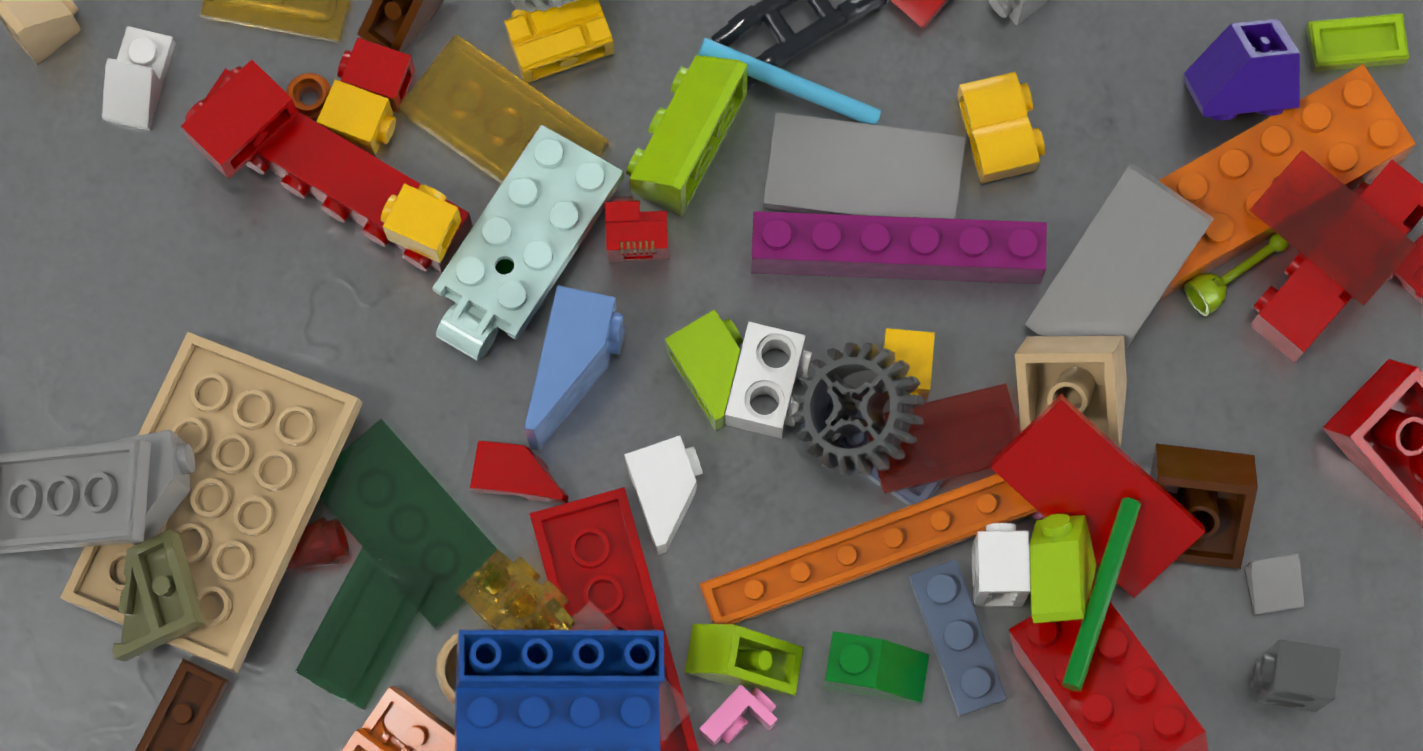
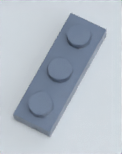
M954 559L910 574V584L958 717L1005 702L1007 697L957 560Z

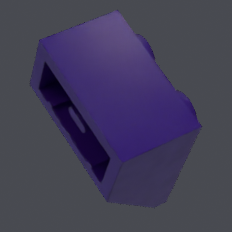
M1279 19L1231 23L1184 72V82L1203 117H1209L1214 120H1230L1235 118L1237 114L1250 112L1269 116L1278 115L1284 109L1300 108V52Z

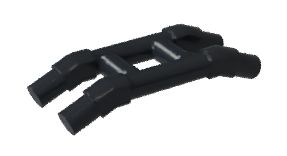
M762 0L735 15L728 21L727 25L712 35L711 39L729 47L739 38L745 37L752 30L762 25V22H765L778 43L765 50L756 59L780 68L788 63V60L843 26H848L852 22L866 16L867 13L886 5L887 0H846L838 5L836 9L829 0H806L819 19L796 34L780 11L798 0ZM747 76V89H750L759 80Z

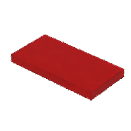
M1062 394L991 461L990 468L1044 517L1053 514H1066L1069 517L1085 515L1095 561L1099 567L1122 498H1131L1140 502L1139 514L1116 582L1133 598L1140 594L1205 533V526Z

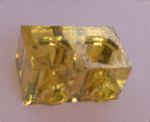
M499 549L456 591L475 614L493 630H569L576 623L563 608L568 599L549 580H546L541 586L536 582L540 575L522 557L519 556L513 562Z

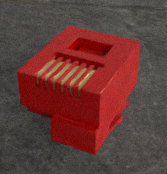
M633 196L614 197L613 201L605 202L606 251L609 262L669 260L667 211L640 212V200H633Z

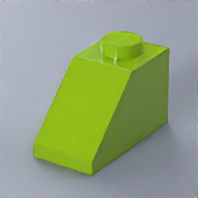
M714 309L664 340L665 351L711 425L717 431L724 427L725 413L740 357V348L738 346L743 343V339L732 320L727 318L722 321Z
M1053 514L1044 519L1036 520L1029 543L1033 623L1084 619L1097 567L1086 516L1069 517L1066 514Z
M693 624L684 673L720 684L738 687L742 685L744 688L749 689L756 687L761 691L795 696L804 647L735 624Z

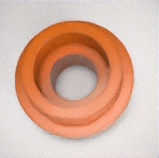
M305 73L295 77L289 83L286 93L293 99L300 113L312 120H317L330 92L331 85L324 77L318 74ZM308 92L318 94V100L311 105L302 103V97Z

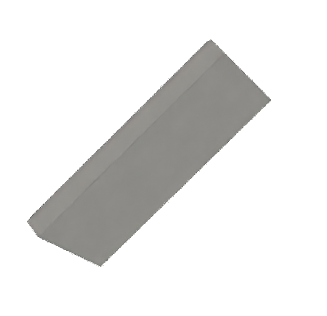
M776 112L763 208L814 214L956 219L966 137Z
M1131 163L1024 325L1040 336L1124 335L1126 350L1214 218Z
M136 439L0 454V554L144 542L151 442Z

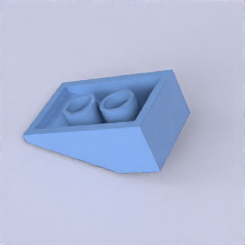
M557 285L524 426L530 449L541 450L607 370L611 353L620 355L625 335V326H623L624 314L617 312L615 297Z

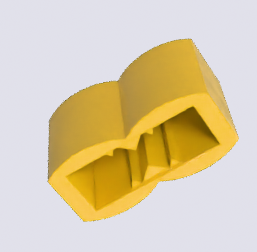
M1016 72L960 84L957 92L958 103L980 183L983 184L1037 171L1040 163L1039 157L1045 156V144L1041 130L1039 128L1032 129L1027 116V112L1033 111V101L1028 84H1020Z

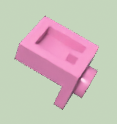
M740 685L699 728V734L713 747L721 739L729 744L748 724V721L742 717L747 711L770 731L777 723V718L771 713L776 706L758 688L754 687L748 692Z

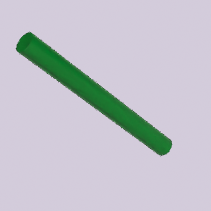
M1122 498L1084 619L1082 620L1062 682L1063 687L1072 691H1082L1139 514L1141 503L1131 498Z

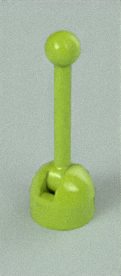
M1282 233L1272 235L1268 245L1221 277L1213 273H1204L1188 281L1184 285V290L1192 306L1204 316L1214 312L1226 300V285L1273 252L1285 251L1289 245L1287 236Z

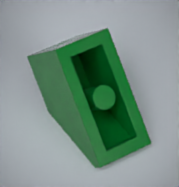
M833 631L823 689L922 705L929 654L884 639Z

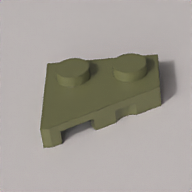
M168 529L127 549L124 567L126 583L120 595L118 609L119 613L125 614L121 643H114L112 652L114 659L124 662L206 624L179 532Z

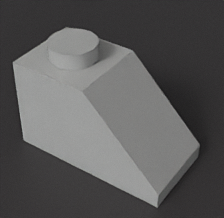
M171 429L113 440V442L141 439L151 442L144 541L156 536L191 490L189 473H194L195 471L194 453L190 444L182 440ZM135 542V543H132V544H133V545H137V544H139V543H141V542Z

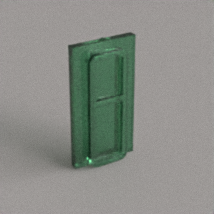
M366 540L295 672L323 688L328 693L365 710L436 578L409 564L403 557H397Z

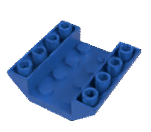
M459 630L455 680V751H660L659 687L664 682L663 630Z

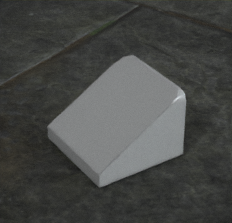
M1299 554L1254 560L1245 566L1254 615L1304 607Z

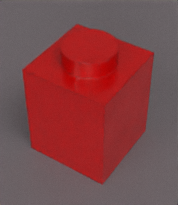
M357 37L352 52L348 50L344 52L339 63L337 76L341 78V82L388 98L392 111L400 113L416 69L411 55Z

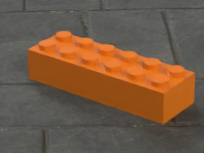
M1364 64L1300 99V108L1284 109L1281 114L1272 115L1158 180L1214 218L1160 298V301L1182 289L1188 281L1197 275L1210 273L1271 238L1272 235L1283 231L1356 189L1363 181L1368 182L1377 177L1392 159L1397 164L1406 159L1416 143Z

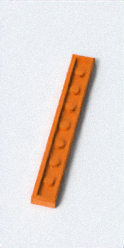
M998 474L704 581L699 583L713 624L737 625L976 537L978 531H986V525L1014 523L1040 512Z

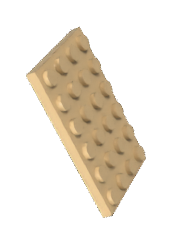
M187 332L138 434L144 435L171 429L182 440L190 444L195 458L194 473H189L190 492L156 535L168 529L179 532L206 624L168 641L166 644L238 673L363 402L356 396L190 332ZM123 543L84 547L60 598L72 605L123 625L125 614L119 613L118 609L120 595L126 583L124 575L127 549L135 545Z

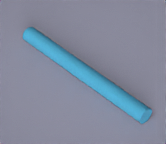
M704 37L697 55L740 60L748 64L747 76L861 123L876 125L880 117V109Z

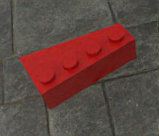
M1393 159L1370 185L1363 181L1345 202L1350 208L1340 220L1333 215L1314 237L1320 242L1309 255L1302 250L1284 270V273L1290 277L1279 290L1271 285L1253 306L1259 313L1250 326L1294 363L1307 351L1423 217V184Z

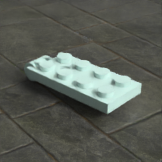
M541 124L432 288L433 292L438 295H444L456 302L443 316L437 328L436 337L476 361L482 360L488 353L496 339L498 328L507 332V335L515 340L519 339L605 208V202L611 199L624 179V171ZM500 260H511L514 263L512 272L509 274L498 273L496 265Z

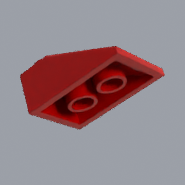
M1388 359L1322 428L1357 468L1423 528V372L1417 366Z

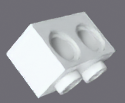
M748 321L725 413V425L781 439L785 425L795 426L796 422L791 416L799 411L800 403L794 401L793 392L796 380L800 379V376L808 374L812 352L804 350L806 335ZM780 349L788 355L790 360L783 367L772 368L764 363L762 356L768 350ZM759 395H769L776 400L778 407L771 414L762 415L755 412L750 403Z
M1011 523L986 525V531L977 532L971 549L973 606L1023 607L1030 593L1029 532L1016 531V525Z

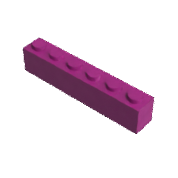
M753 211L751 274L1041 284L1046 271L1047 222Z

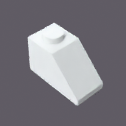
M680 435L624 454L625 464L657 555L667 552L697 491L695 476L703 474L694 446L685 449Z

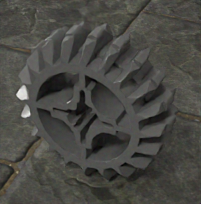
M866 342L860 350L859 346L855 343H845L843 354L835 348L827 349L828 364L822 360L815 359L811 363L816 375L814 377L808 375L799 377L802 384L808 386L805 394L796 393L793 395L794 401L803 404V410L797 411L791 417L795 422L806 424L796 436L801 441H811L806 452L814 458L822 456L821 465L826 469L833 470L838 466L839 473L851 476L855 469L859 475L870 476L873 465L878 470L886 471L890 468L888 454L898 460L906 458L904 450L900 446L902 441L910 444L918 442L917 437L909 433L911 424L919 426L925 422L922 417L913 414V408L920 407L926 402L923 397L911 395L910 393L917 389L920 382L916 377H905L910 368L907 362L903 360L894 362L895 352L886 348L878 352L877 345ZM871 370L878 375L871 383L865 381L858 388L848 385L843 381L847 376L859 371ZM831 396L834 407L827 419V407ZM852 399L861 401L858 407L862 412L861 416L865 420L855 417L858 410L854 406L856 403ZM890 399V413L886 423L883 418V408ZM859 430L874 438L870 443L854 449H846L839 443L845 436L851 437Z

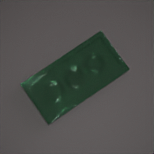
M382 419L339 454L320 495V500L435 630L441 627L511 566L508 560Z

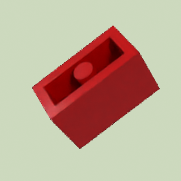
M252 59L243 68L238 66L232 69L223 78L220 84L221 88L208 101L203 99L193 105L185 116V122L181 125L187 139L228 180L299 114L293 99Z

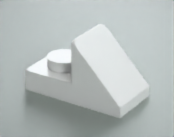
M127 26L117 60L108 58L106 61L102 108L103 120L150 130L176 44L172 36Z

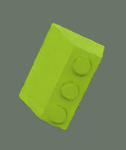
M695 55L689 68L682 66L679 69L670 88V92L674 93V96L668 108L659 107L650 123L648 133L653 136L645 150L637 148L628 164L626 174L631 176L629 178L631 193L680 217L684 215L747 96L748 64L740 60Z

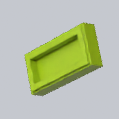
M1403 13L1309 21L1305 27L1312 72L1357 68L1362 64L1365 67L1406 64L1409 60Z

